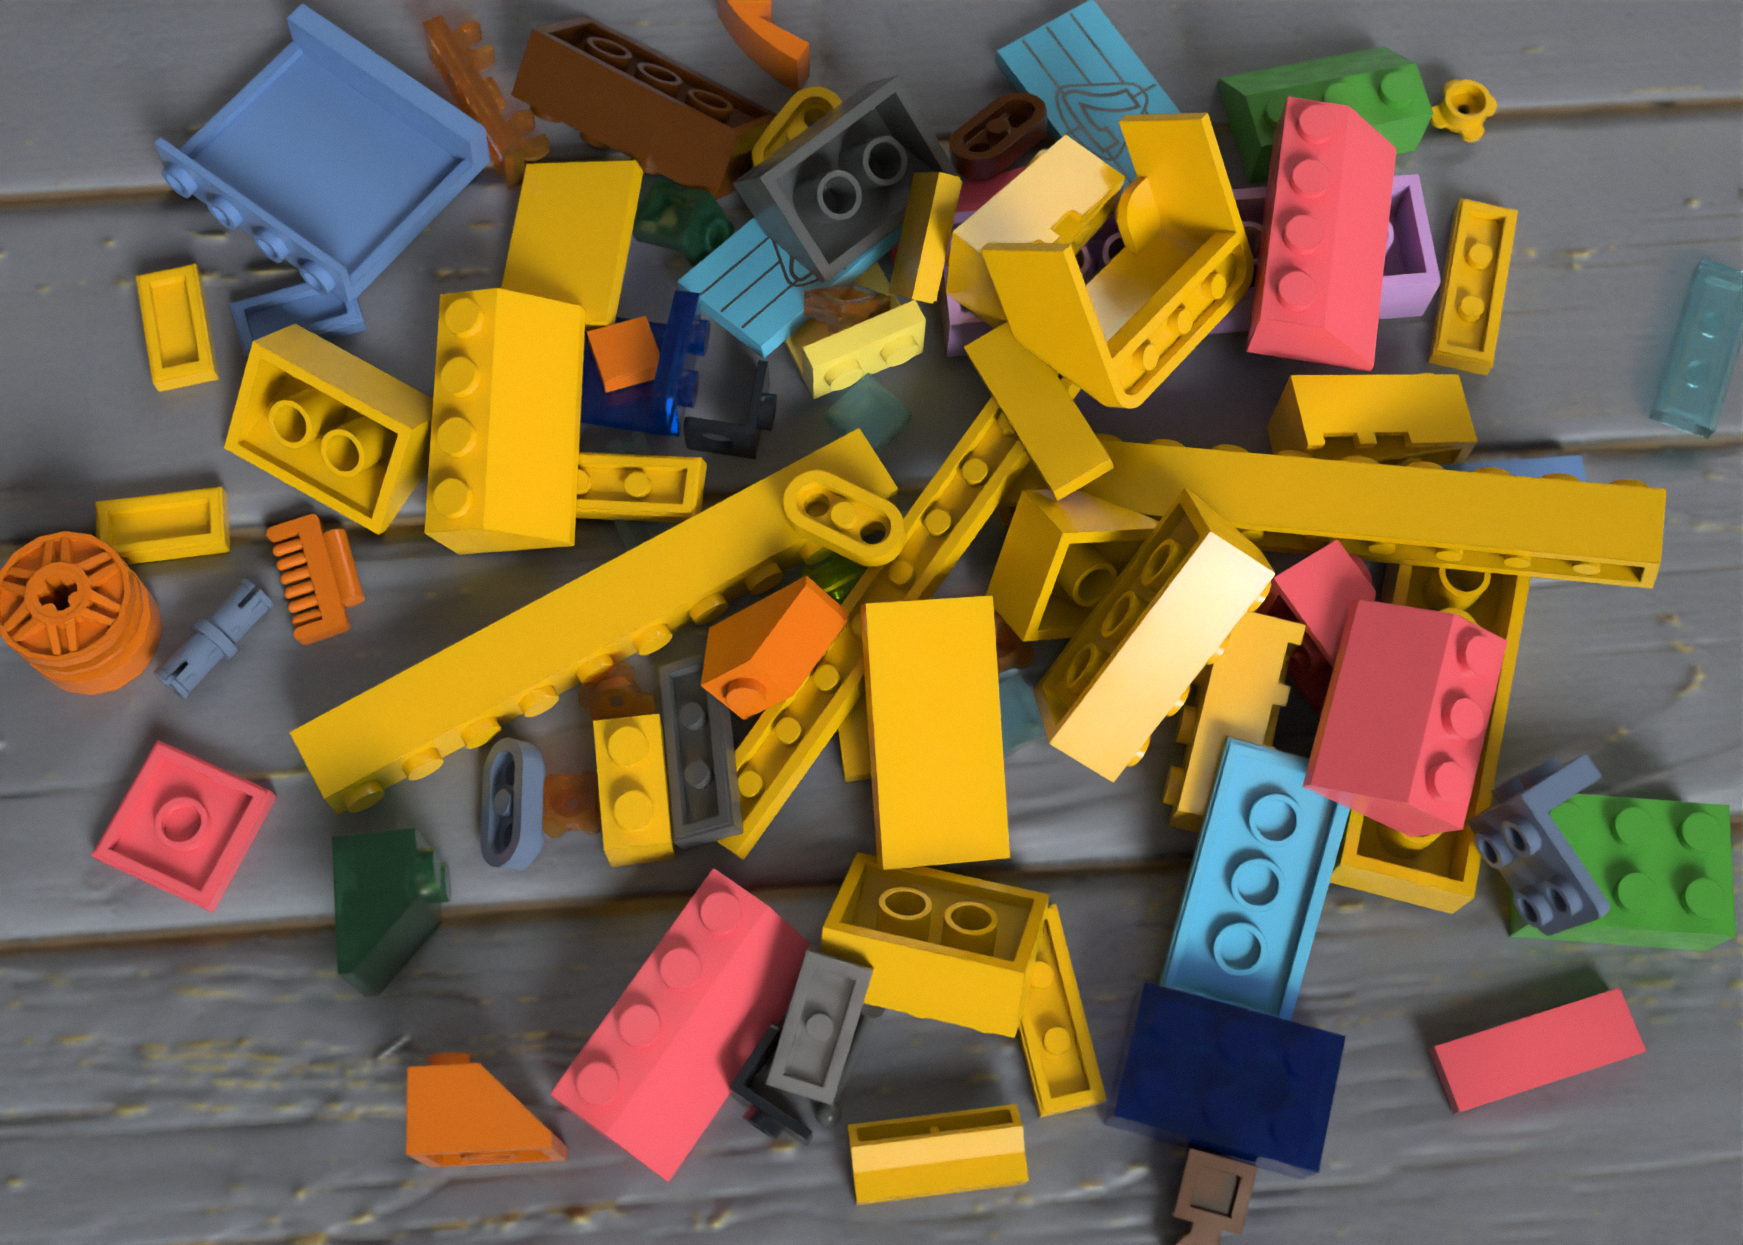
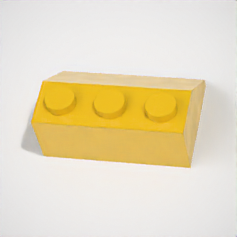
M295 323L252 342L224 449L380 535L386 531L429 469L433 398Z
M857 852L823 925L820 951L874 968L864 999L865 1004L904 1012L917 1018H930L973 1028L982 1033H994L1015 1038L1028 998L1050 894L923 866L882 870L877 868V856Z

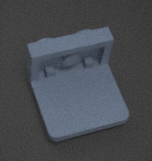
M1586 753L1563 765L1553 755L1531 769L1516 774L1491 790L1498 802L1467 821V824L1475 834L1474 842L1479 854L1487 864L1500 871L1514 892L1513 901L1519 914L1529 925L1538 928L1547 936L1598 920L1610 911V905L1606 897L1548 813L1602 778Z

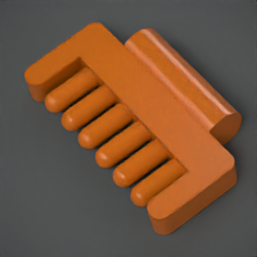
M309 514L268 528L266 536L275 545L272 552L276 557H282L303 550V552L279 559L276 563L278 570L285 571L307 564V566L283 573L280 576L281 583L289 585L311 578V580L287 587L284 590V596L287 599H294L315 592V594L291 601L288 604V610L291 613H298L319 606V608L295 615L292 618V625L297 627L293 632L294 638L301 645H309L348 632L351 629V623L346 607L361 604L364 602L365 597L346 530L332 529L325 532L323 523L316 514Z

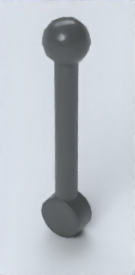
M863 1003L860 1012L861 1018L853 1035L833 1105L820 1102L815 1109L816 1120L821 1125L827 1127L834 1126L841 1119L840 1101L874 1021L882 1018L885 1008Z

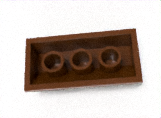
M588 16L531 30L511 94L529 104V110L535 116L549 122H563L579 130L580 138L586 143L603 149L613 148L630 157V160H636L645 173L651 175L663 174L680 183V189L683 193L704 202L716 201L737 191L733 183L752 169V148L777 115V113Z

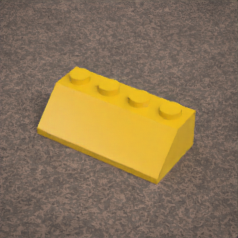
M501 288L440 294L424 533L458 555L570 547L575 545L586 310L580 305Z
M1183 489L1033 689L1049 744L1113 783L1126 766L1132 767L1141 760L1148 749L1150 735L1165 716L1174 715L1183 706L1188 697L1191 682L1205 664L1211 665L1221 657L1228 646L1230 632L1246 612H1253L1263 603L1270 591L1271 579L1276 574L1258 547L1188 489Z

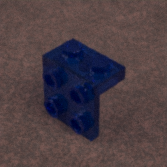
M675 290L667 324L648 321L660 353L654 380L606 393L588 344L587 332H585L580 423L680 437L686 407L694 408L699 388V371H695L697 356H706L710 339V320L701 319L700 293ZM616 317L615 324L631 319Z

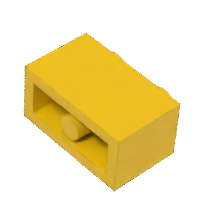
M651 714L593 721L603 847L610 866L620 867L676 860L663 727L660 715Z

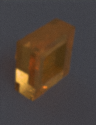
M855 283L805 290L803 315L827 324L829 332L838 333L889 311L891 297Z

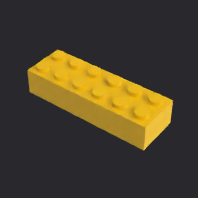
M1387 563L1379 602L1456 614L1507 640V645L1463 830L1410 837L1350 809L1330 883L1449 914L1455 913L1474 899L1481 855L1475 846V834L1467 824V821L1491 805V790H1493L1531 577Z

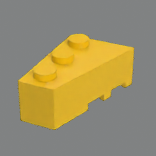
M1246 612L1230 632L1228 646L1221 657L1211 665L1205 664L1191 682L1198 685L1194 707L1183 706L1175 736L1176 743L1185 744L1181 767L1170 766L1162 796V803L1172 805L1168 826L1200 833L1226 736L1276 749L1272 747L1279 710L1280 706L1286 707L1291 686L1285 685L1289 660L1296 646H1301L1306 625L1254 612Z

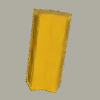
M1017 1104L847 1125L856 1205L1023 1185L1029 1181L1023 1124Z

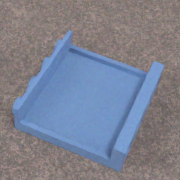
M302 3L286 18L293 41L179 150L161 137L154 144L164 166L161 174L169 186L185 198H189L193 194L207 204L211 214L223 226L230 230H235L239 227L252 236L257 247L271 260L280 263L284 259L299 269L302 278L318 293L326 296L331 292L342 301L350 302L352 298L360 296L491 160L486 130L483 125Z

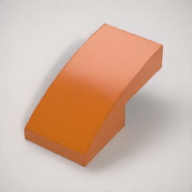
M717 0L718 16L726 31L741 50L777 81L795 92L800 91L810 76V46L805 40L772 24V0Z

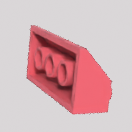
M1287 96L1273 135L1246 352L1371 372L1374 367L1396 147L1350 106Z
M713 868L550 1095L565 1109L669 1183L730 1096V1085L771 1023L774 1022L779 1025L787 1014L810 943L771 907Z

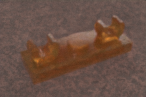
M442 15L423 22L429 58L460 110L485 127L490 161L505 186L510 190L522 185L525 174L524 160L536 161L544 158L550 152L548 137L545 133L532 139L521 137L522 134L536 128L534 114L531 110L516 112L510 117L508 123L505 122L500 111L505 110L506 107L498 85L491 76L483 79L479 73L490 69L496 63L494 48L491 44L479 49L468 48L470 45L482 40L478 21H468L461 24L455 30L454 35Z

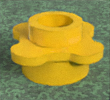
M1450 80L1446 82L1442 88V101L1439 105L1432 107L1433 115L1430 122L1436 128L1446 127L1448 130L1460 134L1461 138L1466 142L1480 140L1485 131L1483 123L1486 117L1492 116L1497 109L1495 98L1490 95L1485 86L1473 80ZM1458 109H1463L1468 113L1462 114L1458 111Z

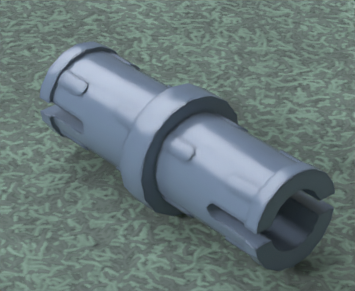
M243 578L233 592L207 619L199 617L190 626L193 633L160 668H156L153 674L167 688L172 686L174 688L173 693L185 700L194 687L222 658L229 661L238 651L235 644L267 610H271L274 606L273 602L261 589L255 593L253 591L255 585Z

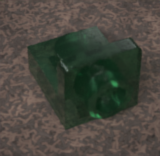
M656 180L636 210L632 235L639 242L682 252L694 268L733 235L734 226L711 192Z

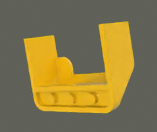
M1208 112L1125 115L1119 121L1137 178L1123 191L1115 209L1116 224L1120 230L1125 247L1086 285L1071 244L988 242L980 249L1016 341L1104 406L1128 409L1140 406L1245 296L1250 288L1254 271L1253 256Z

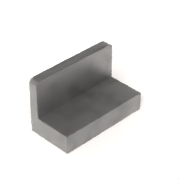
M810 943L804 957L766 1085L833 1105L874 968L820 951L821 946Z

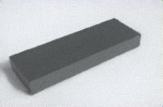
M705 652L657 667L673 843L683 850L743 833L730 709L700 686Z

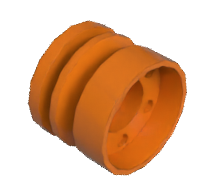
M63 531L37 537L15 551L1 568L0 635L6 644L17 652L21 658L28 661L31 667L41 676L64 691L96 695L118 690L141 675L156 655L163 631L159 604L146 585L129 568L116 550L93 535Z

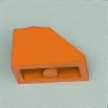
M805 576L709 627L700 686L741 719L746 720L792 697L847 624L849 612L808 576Z

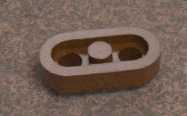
M1023 92L1009 93L991 102L954 131L949 139L950 161L957 173L971 180L983 181L1005 170L1045 137L1047 133L1046 104L1041 98Z

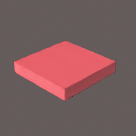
M157 740L91 856L101 863L213 914L277 796L271 790Z

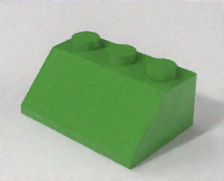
M1386 47L1221 77L1217 83L1248 183L1268 180L1273 135L1287 96L1350 106L1396 147V155L1416 151L1433 115L1416 63Z

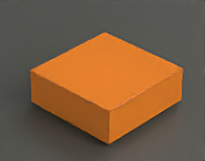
M646 316L587 331L588 344L606 393L665 377L664 364Z

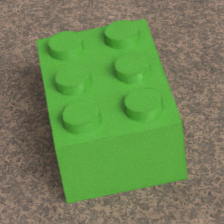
M1576 794L1548 813L1606 897L1610 905V911L1598 920L1547 936L1538 928L1529 925L1522 918L1513 901L1514 892L1509 886L1510 937L1707 951L1736 937L1729 805Z

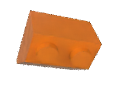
M461 1052L428 1055V1066L407 1067L406 1155L430 1168L568 1161L567 1146L480 1063L471 1062V1054Z

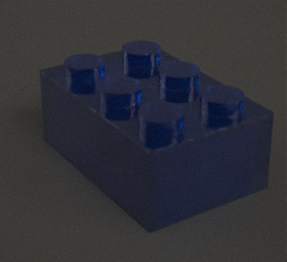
M1144 981L1133 997L1104 1125L1185 1148L1188 1145L1254 1163L1261 1169L1301 1180L1319 1173L1346 1036Z

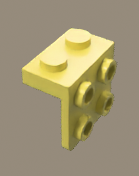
M875 262L784 341L813 400L835 390L845 389L858 380L888 367L905 363L912 357L923 353L926 319L916 300L901 305L896 295L888 293L890 284L878 262Z

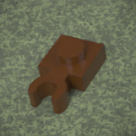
M1188 1145L1171 1213L1173 1217L1190 1222L1188 1230L1179 1234L1172 1245H1221L1219 1243L1221 1230L1242 1235L1258 1166L1251 1162Z

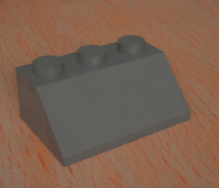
M896 75L865 85L736 180L733 185L764 233L821 282H827L903 224L914 173L941 172L954 176L959 175L902 80Z

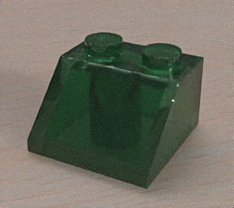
M416 828L332 837L337 971L340 977L364 997L379 996L442 923L441 903L451 901V878L447 862L439 863L436 847H429Z

